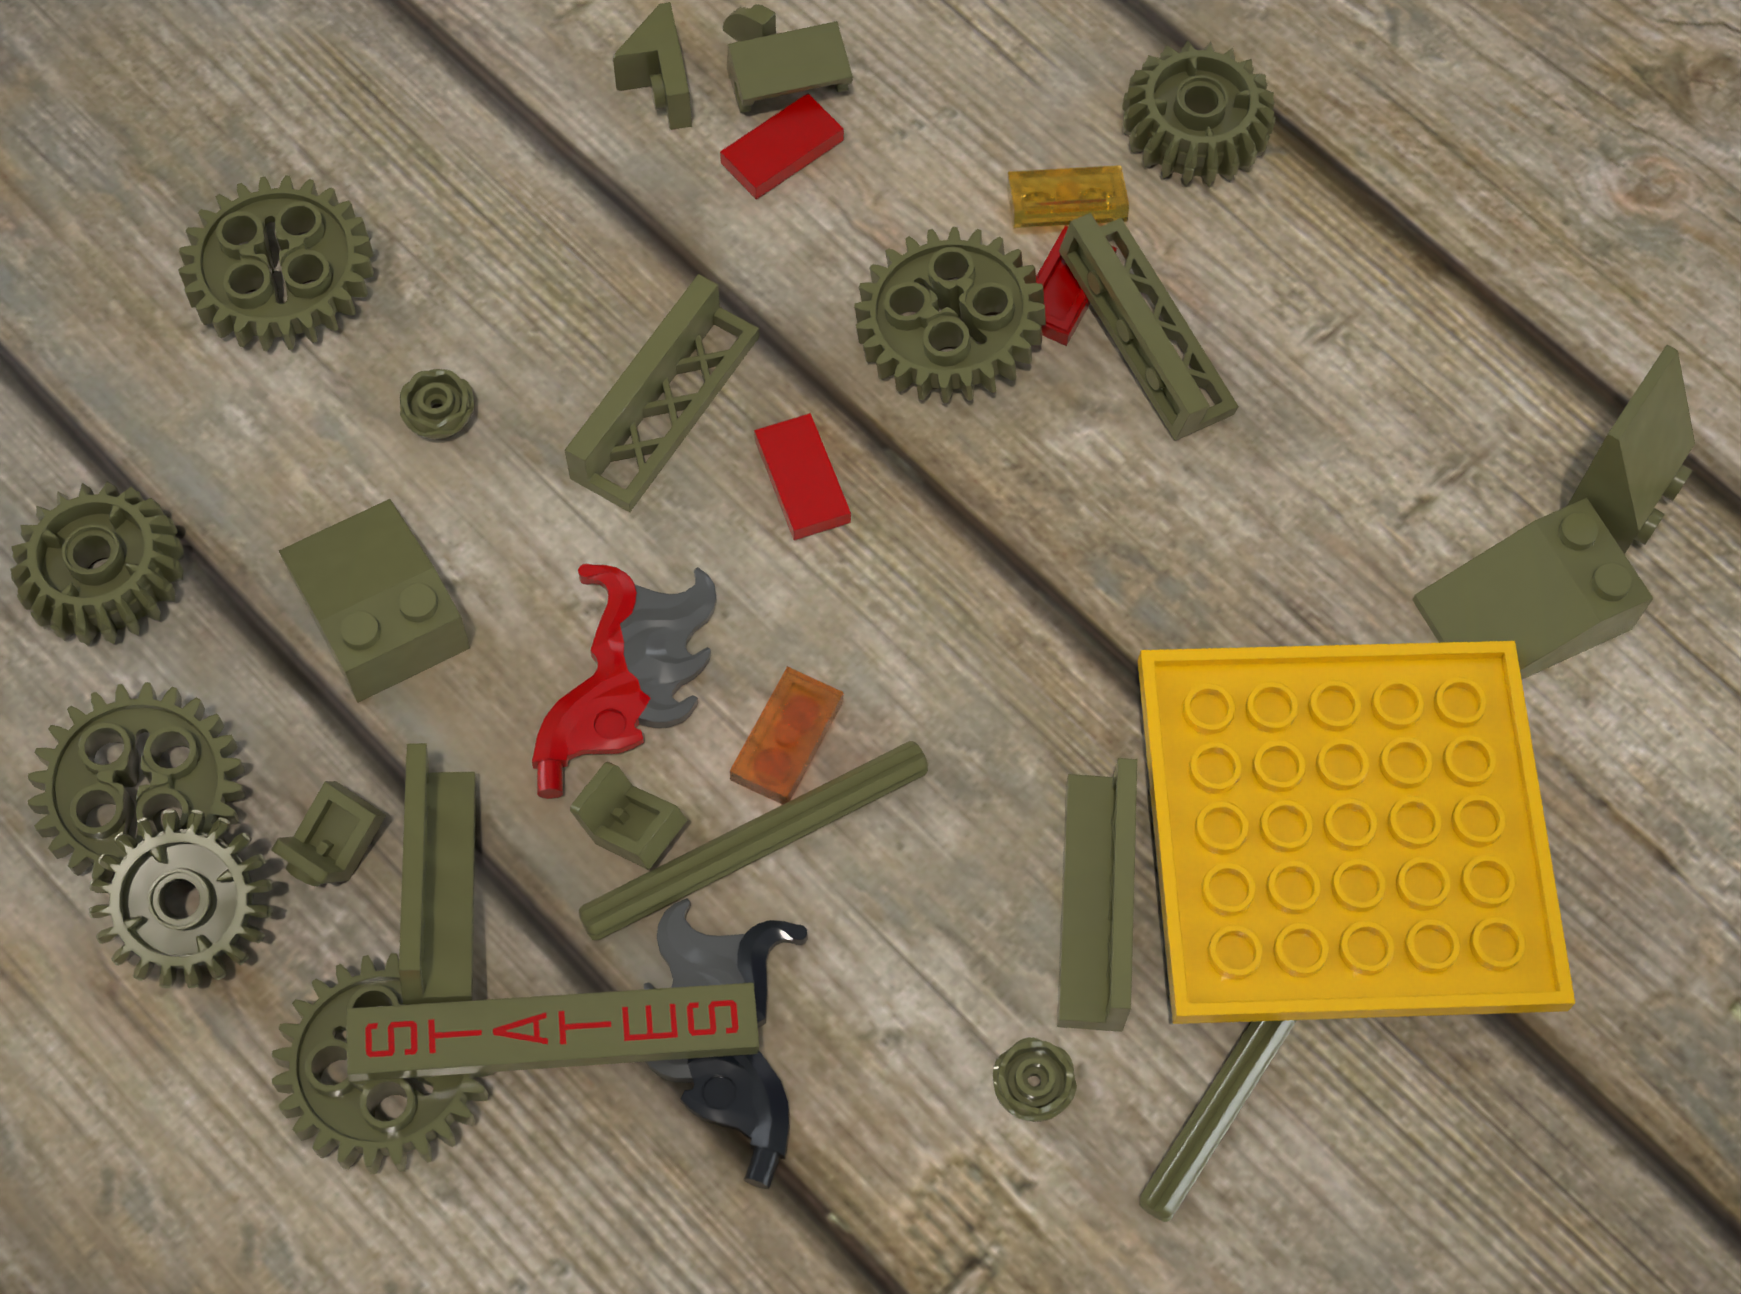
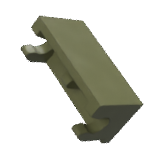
M837 21L728 44L727 71L740 113L752 111L751 105H754V101L834 84L837 92L849 90L848 84H852L853 75Z

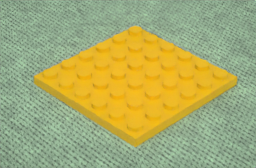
M1515 641L1140 651L1138 671L1173 1024L1569 1011L1575 1004Z

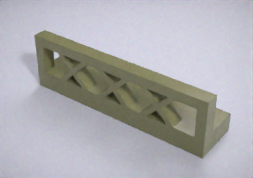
M1091 213L1070 221L1059 252L1175 441L1234 415L1239 407L1122 218L1100 227ZM1114 240L1126 259L1124 266L1110 245V241ZM1141 293L1147 294L1154 305L1153 313ZM1170 340L1176 341L1178 343L1179 347L1184 353L1182 359L1178 355ZM1199 387L1207 390L1215 403L1214 406L1209 407L1210 405Z
M700 274L696 276L565 449L570 479L629 513L759 339L758 327L720 307L718 284ZM713 325L738 337L729 350L708 354L704 352L702 340ZM696 349L697 356L690 357ZM716 367L710 375L708 368ZM701 370L704 384L697 393L672 398L669 384L677 374ZM664 392L665 399L658 400V398ZM684 410L680 417L677 418L676 412ZM669 413L672 427L665 437L639 442L636 428L643 418ZM631 436L632 443L624 445ZM651 454L648 460L644 463L643 456ZM636 457L639 472L626 489L601 476L611 462Z
M427 743L407 744L399 948V977L403 1005L473 1001L475 772L430 773Z
M1118 758L1113 777L1068 774L1057 1027L1122 1032L1131 1011L1137 759Z

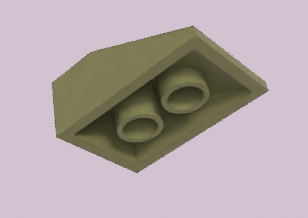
M1668 344L1665 346L1607 434L1567 505L1569 506L1587 498L1624 554L1634 539L1646 545L1665 515L1655 509L1656 504L1662 495L1674 501L1693 471L1683 465V462L1695 445L1678 350Z
M1585 498L1531 522L1414 595L1412 600L1439 643L1515 641L1521 679L1523 680L1632 630L1653 600V596L1589 500Z
M391 499L279 550L281 558L357 703L470 649L460 613L431 561Z

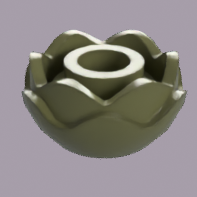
M447 369L420 371L412 377L410 382L402 387L400 392V416L411 431L425 438L444 439L453 436L464 428L473 414L474 397L470 384L467 380L460 379L458 375ZM436 403L442 404L439 408H432Z
M1032 1037L1021 1039L1009 1050L1002 1053L994 1065L993 1084L996 1097L1006 1111L1019 1119L1030 1122L1050 1120L1064 1111L1075 1096L1077 1084L1072 1059L1064 1049L1054 1046L1049 1042ZM1036 1076L1040 1079V1085L1033 1087L1028 1083V1079Z

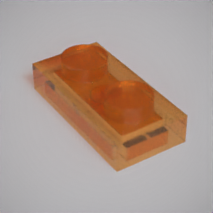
M787 666L732 765L730 780L782 805L789 802L842 706L844 692Z

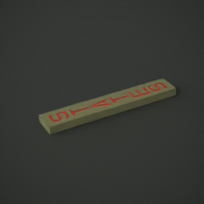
M754 983L346 1009L347 1076L349 1082L758 1054L760 1047Z

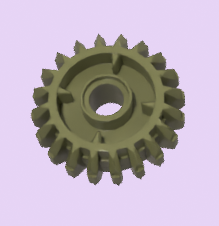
M1188 40L1180 53L1166 45L1160 54V58L1148 55L1146 62L1142 65V70H1135L1134 75L1131 77L1128 92L1124 94L1122 109L1124 110L1122 125L1124 134L1130 136L1131 152H1143L1142 159L1144 160L1145 168L1156 164L1162 165L1163 179L1173 172L1182 174L1185 186L1194 176H1201L1208 187L1215 181L1217 174L1231 182L1237 174L1238 168L1249 171L1250 167L1255 163L1256 156H1262V153L1268 146L1269 134L1273 132L1276 119L1274 117L1275 111H1273L1275 104L1274 92L1266 90V74H1253L1252 59L1242 62L1235 61L1233 47L1224 54L1215 52L1211 41L1203 50H1195Z
M107 481L99 494H94L91 487L86 486L84 483L81 484L79 497L69 499L68 496L58 491V506L51 511L36 505V516L40 522L38 525H20V534L25 543L11 546L13 551L12 557L17 565L10 570L11 579L18 588L17 597L24 609L30 610L31 616L40 627L44 629L51 627L55 635L64 641L75 633L81 643L89 646L98 632H101L106 641L115 644L118 629L127 627L128 631L139 636L140 624L138 620L142 617L147 616L148 618L160 621L161 611L156 603L158 601L175 602L176 592L171 583L184 580V570L179 560L184 558V548L176 536L178 531L172 519L164 515L156 501H153L152 498L143 500L140 492L136 491L132 486L120 494L117 487ZM108 558L102 566L88 569L94 561Z
M165 810L162 818L164 832L158 833L151 819L143 817L137 820L138 831L143 838L142 842L138 844L132 836L125 832H120L114 838L117 846L127 854L123 860L110 854H102L98 859V863L103 868L115 872L112 881L106 879L90 881L89 889L91 891L110 894L109 904L90 907L89 916L91 918H102L111 915L114 926L101 930L96 935V938L100 944L113 941L119 936L123 940L125 945L118 949L111 958L116 965L127 962L134 954L141 957L134 969L133 977L139 981L145 980L151 974L154 965L161 966L159 975L160 987H172L176 980L177 969H184V978L188 988H196L201 985L200 965L206 964L210 975L215 980H220L227 976L226 966L220 957L224 953L239 965L244 964L249 959L246 950L237 943L241 936L254 943L263 941L265 933L248 923L251 916L259 918H269L272 916V906L254 904V893H264L273 890V880L262 879L252 882L249 871L261 868L266 864V858L263 854L251 856L245 861L242 860L238 853L245 849L252 840L247 833L239 834L229 844L222 840L229 830L230 821L228 819L218 818L210 832L206 833L203 832L205 822L204 811L192 810L188 817L187 829H181L177 811ZM178 879L191 882L199 892L200 901L198 908L191 916L186 918L178 917L171 913L165 903V894L168 887Z

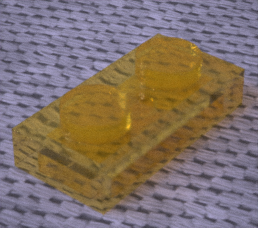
M1121 165L1008 172L1007 192L1013 228L1069 225L1070 221L1089 213L1092 214L1097 224L1110 223L1119 218H1122L1124 222H1128L1129 200Z

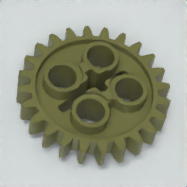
M285 175L279 188L271 189L267 178L261 177L258 191L253 193L242 183L237 184L239 198L234 201L218 194L216 199L220 210L217 213L204 209L199 210L198 214L204 228L187 227L186 234L191 246L179 249L184 266L178 270L191 308H196L199 318L204 325L213 322L218 337L224 338L234 331L239 346L245 347L255 335L259 337L263 351H269L275 337H283L289 350L294 349L296 334L304 333L312 343L317 342L315 327L323 324L328 329L337 331L339 327L335 314L341 312L354 316L356 310L352 297H367L368 291L364 279L374 275L370 257L374 256L370 239L362 217H355L352 203L349 200L338 203L335 189L330 187L318 196L314 180L308 179L300 190H296L289 175ZM270 222H275V233L281 249L279 260L287 291V301L282 304L279 303L278 287L273 276L275 271L274 260L268 242L266 227ZM246 241H250V242H248V243H246V244L239 245L240 243H243V242H246ZM317 279L315 282L303 284L308 280ZM258 289L253 293L245 294L247 291Z
M952 227L948 240L942 241L939 240L936 232L930 229L927 233V244L920 246L910 236L906 237L907 252L901 255L890 248L885 251L888 268L875 264L869 267L872 283H860L861 302L855 303L854 306L859 344H863L867 363L876 362L879 378L884 379L894 374L896 389L899 392H902L914 382L917 385L918 398L920 400H924L931 389L936 388L940 389L943 403H948L953 389L961 388L968 401L973 400L974 385L979 383L988 391L994 393L996 392L995 376L1001 374L1007 379L1015 380L1017 378L1015 361L1030 364L1032 362L1031 345H1041L1042 343L1041 325L1046 324L1043 285L1036 283L1034 265L1023 266L1022 251L1020 249L1005 254L1003 238L1000 236L994 239L988 246L983 245L982 233L979 229L973 232L968 241L960 240L958 227ZM953 277H958V278H959V279H957V280H952V281L946 280V279H948V278H953ZM905 312H917L913 315L908 316L901 315ZM990 312L1000 313L995 316H984V314ZM944 347H956L952 351H938Z
M150 682L144 683L138 699H131L124 685L118 684L115 692V702L106 704L97 692L91 693L93 711L85 715L73 706L67 708L74 725L69 730L60 726L50 725L48 730L58 745L55 749L36 748L34 752L40 761L48 767L47 770L28 774V780L35 788L45 791L30 798L28 805L34 813L48 814L34 826L43 838L56 836L48 849L57 859L72 853L68 867L77 876L84 873L93 864L92 879L109 880L114 872L103 868L98 863L102 854H110L123 860L127 855L117 846L114 838L120 832L128 834L132 823V816L134 817L135 804L125 788L135 787L138 783L139 752L137 745L141 733H149L144 746L143 756H141L140 766L150 785H140L137 790V820L148 817L152 821L158 811L167 807H176L182 810L180 818L181 829H187L188 817L192 810L204 811L205 822L203 832L206 833L210 832L214 822L220 817L228 819L230 824H238L240 820L236 811L226 805L229 801L244 799L246 795L242 785L228 781L245 773L240 759L226 758L238 748L232 735L217 737L224 728V724L218 714L201 720L205 707L199 698H194L181 708L182 697L175 687H171L161 701L157 700L156 692ZM113 742L124 744L123 752L116 761L105 765L94 763L95 755L102 746ZM174 746H184L190 749L189 755L183 764L175 768L159 766L160 758L167 749ZM107 803L116 805L114 817L109 823L95 828L86 826L87 816L94 807ZM137 830V836L134 840L139 844L143 841V838Z
M396 953L390 954L385 969L380 971L376 970L368 955L363 956L361 974L354 977L351 976L342 964L336 966L338 984L330 988L318 979L312 981L314 991L319 997L314 1004L297 999L293 1001V1006L302 1018L300 1025L284 1023L280 1024L278 1028L284 1038L292 1043V1047L272 1051V1058L277 1065L289 1069V1071L272 1078V1084L279 1093H293L278 1106L286 1118L301 1116L292 1129L301 1141L317 1134L313 1150L322 1159L339 1146L337 1161L343 1169L348 1170L354 1164L359 1154H362L365 1166L370 1174H377L383 1156H390L399 1172H403L407 1165V1152L414 1149L429 1163L433 1161L430 1141L438 1137L445 1144L453 1147L457 1143L449 1126L454 1121L470 1126L475 1124L476 1121L473 1114L466 1106L467 1101H487L489 1097L485 1087L475 1081V1078L492 1075L494 1072L413 1077L417 1081L433 1087V1092L428 1096L422 1095L411 1088L403 1078L349 1082L347 1077L343 1082L336 1085L321 1083V1075L330 1063L338 1060H347V1042L335 1038L338 1030H346V1009L403 1005L399 977V958ZM391 1095H401L407 1098L405 1110L398 1118L391 1121L375 1119V1110L384 1098Z

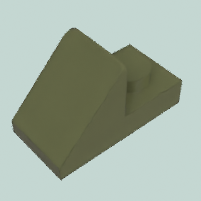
M671 2L660 3L614 54L613 65L617 90L624 91L651 86L655 109H666L669 129L692 127L689 88Z

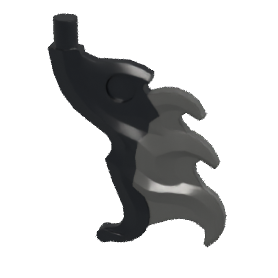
M688 898L674 903L664 912L657 929L660 955L669 966L673 978L671 988L754 983L758 1028L764 1025L767 1015L766 964L769 952L782 942L802 946L808 939L807 929L799 924L769 920L756 924L745 934L706 935L694 930L685 920L686 913L691 906ZM649 982L644 984V989H655ZM758 1051V1054L646 1061L650 1070L662 1079L676 1083L694 1084L693 1089L685 1090L681 1097V1102L690 1112L703 1121L737 1130L751 1141L750 1146L754 1151L744 1181L755 1187L769 1189L779 1159H786L789 1137V1109L781 1080L761 1052Z

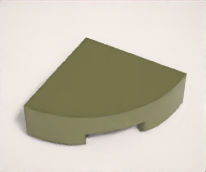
M755 4L752 8H742L740 6L725 19L723 31L738 42L776 34V13L758 4Z

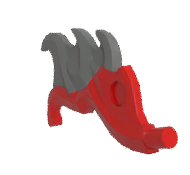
M582 564L579 567V580L582 584H599L608 593V603L597 627L590 650L591 657L597 663L598 668L593 676L560 698L543 720L536 738L532 758L533 769H537V795L539 797L553 799L563 795V767L568 766L569 760L583 754H619L634 749L644 743L642 731L637 729L638 725L652 728H669L682 723L691 716L698 704V698L692 695L678 702L672 696L680 686L694 680L704 670L711 656V649L708 647L695 655L690 654L686 649V644L694 632L709 621L717 601L713 581L700 568L694 569V586L685 592L666 594L635 585L631 577L617 567Z

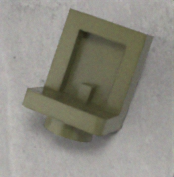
M605 762L570 806L571 813L596 845L647 870L652 867L687 822L678 806L633 786L619 766L610 762Z
M325 781L294 836L278 838L271 850L288 862L286 870L292 876L306 884L318 887L326 883L349 881L384 821L386 814L337 781Z

